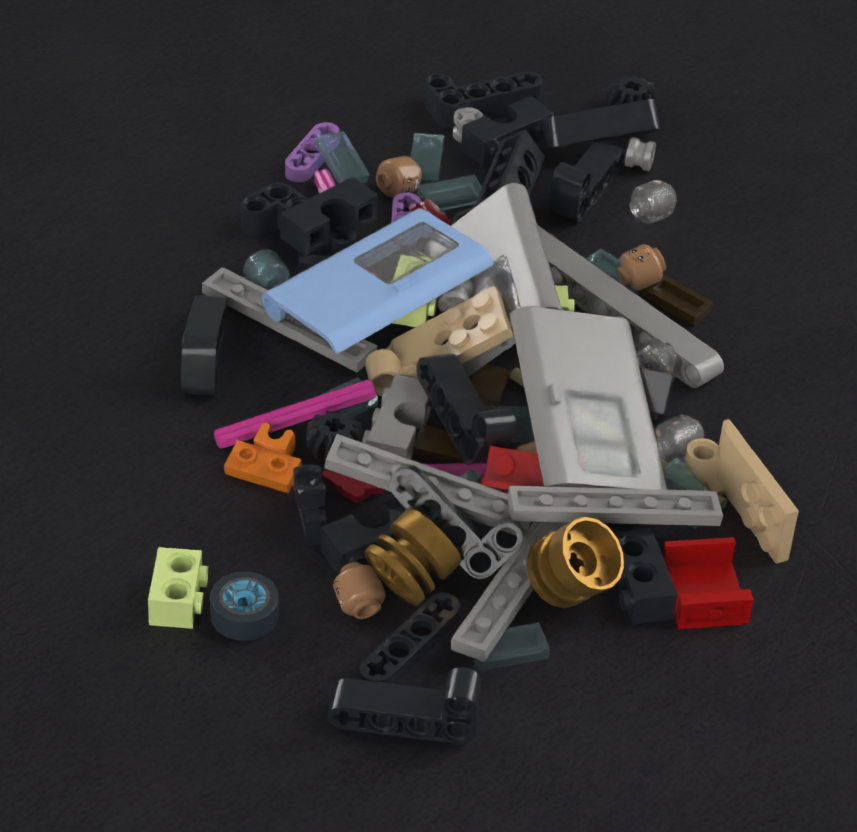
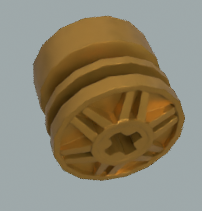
M410 508L391 524V530L396 540L385 534L380 535L377 538L379 546L375 544L370 545L364 551V555L370 566L374 567L380 580L391 591L408 603L418 606L424 600L425 595L423 591L431 593L435 589L429 573L439 579H445L461 563V557L452 542L432 521L420 512Z
M589 517L575 519L560 527L557 531H553L547 536L538 539L530 547L526 558L527 574L534 590L547 603L560 608L575 606L591 596L613 587L620 580L624 569L623 551L617 537L608 526L597 519Z

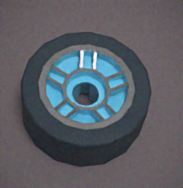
M235 572L224 576L214 584L210 593L211 623L219 633L230 639L247 641L266 636L275 628L279 619L278 589L271 580L253 572Z

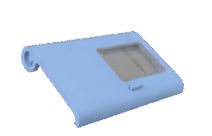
M419 208L262 294L261 299L266 313L273 321L280 322L285 319L287 313L327 340L333 352L338 354L490 268L494 263L491 255L482 245L436 218L430 212Z

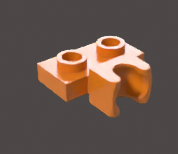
M263 423L254 438V445L237 440L224 465L225 474L289 493L293 485V468L302 466L301 459L292 457L296 443L295 435L292 430H286L281 438L271 439L268 434L270 425Z

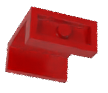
M734 537L664 542L662 556L678 594L674 614L678 629L749 624L754 599L750 589L740 590L732 564L736 543Z

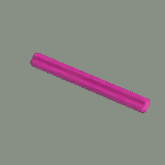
M365 380L218 428L214 431V438L217 446L223 449L235 445L237 440L244 442L255 438L263 423L270 425L268 433H272L314 419L315 414L325 415L327 410L332 413L372 400L376 397L375 388L371 380Z

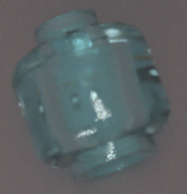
M269 249L253 253L244 264L243 273L245 279L267 290L278 286L290 278L288 267L275 251Z

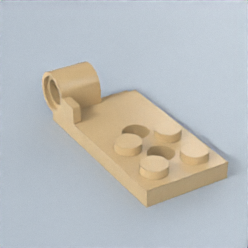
M494 285L476 294L472 298L391 340L390 345L386 349L376 350L369 354L365 360L368 380H371L376 395L382 396L384 388L391 386L396 374L418 379L416 369L417 362L421 357L453 353L457 356L460 363L463 364L514 337L498 289ZM478 323V326L476 328L470 330L473 325ZM449 338V341L446 344L442 345V343Z
M729 419L723 421L719 446L714 441L705 438L694 439L689 442L686 449L683 472L711 490L717 491L719 495H726L742 517L744 525L750 528L759 540L761 548L769 553L776 564L787 561L790 555L799 510Z

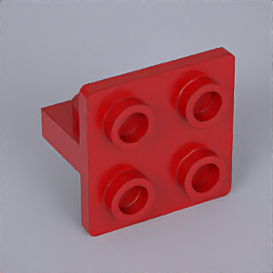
M490 446L485 477L482 478L481 485L508 494L509 486L544 487L538 454Z

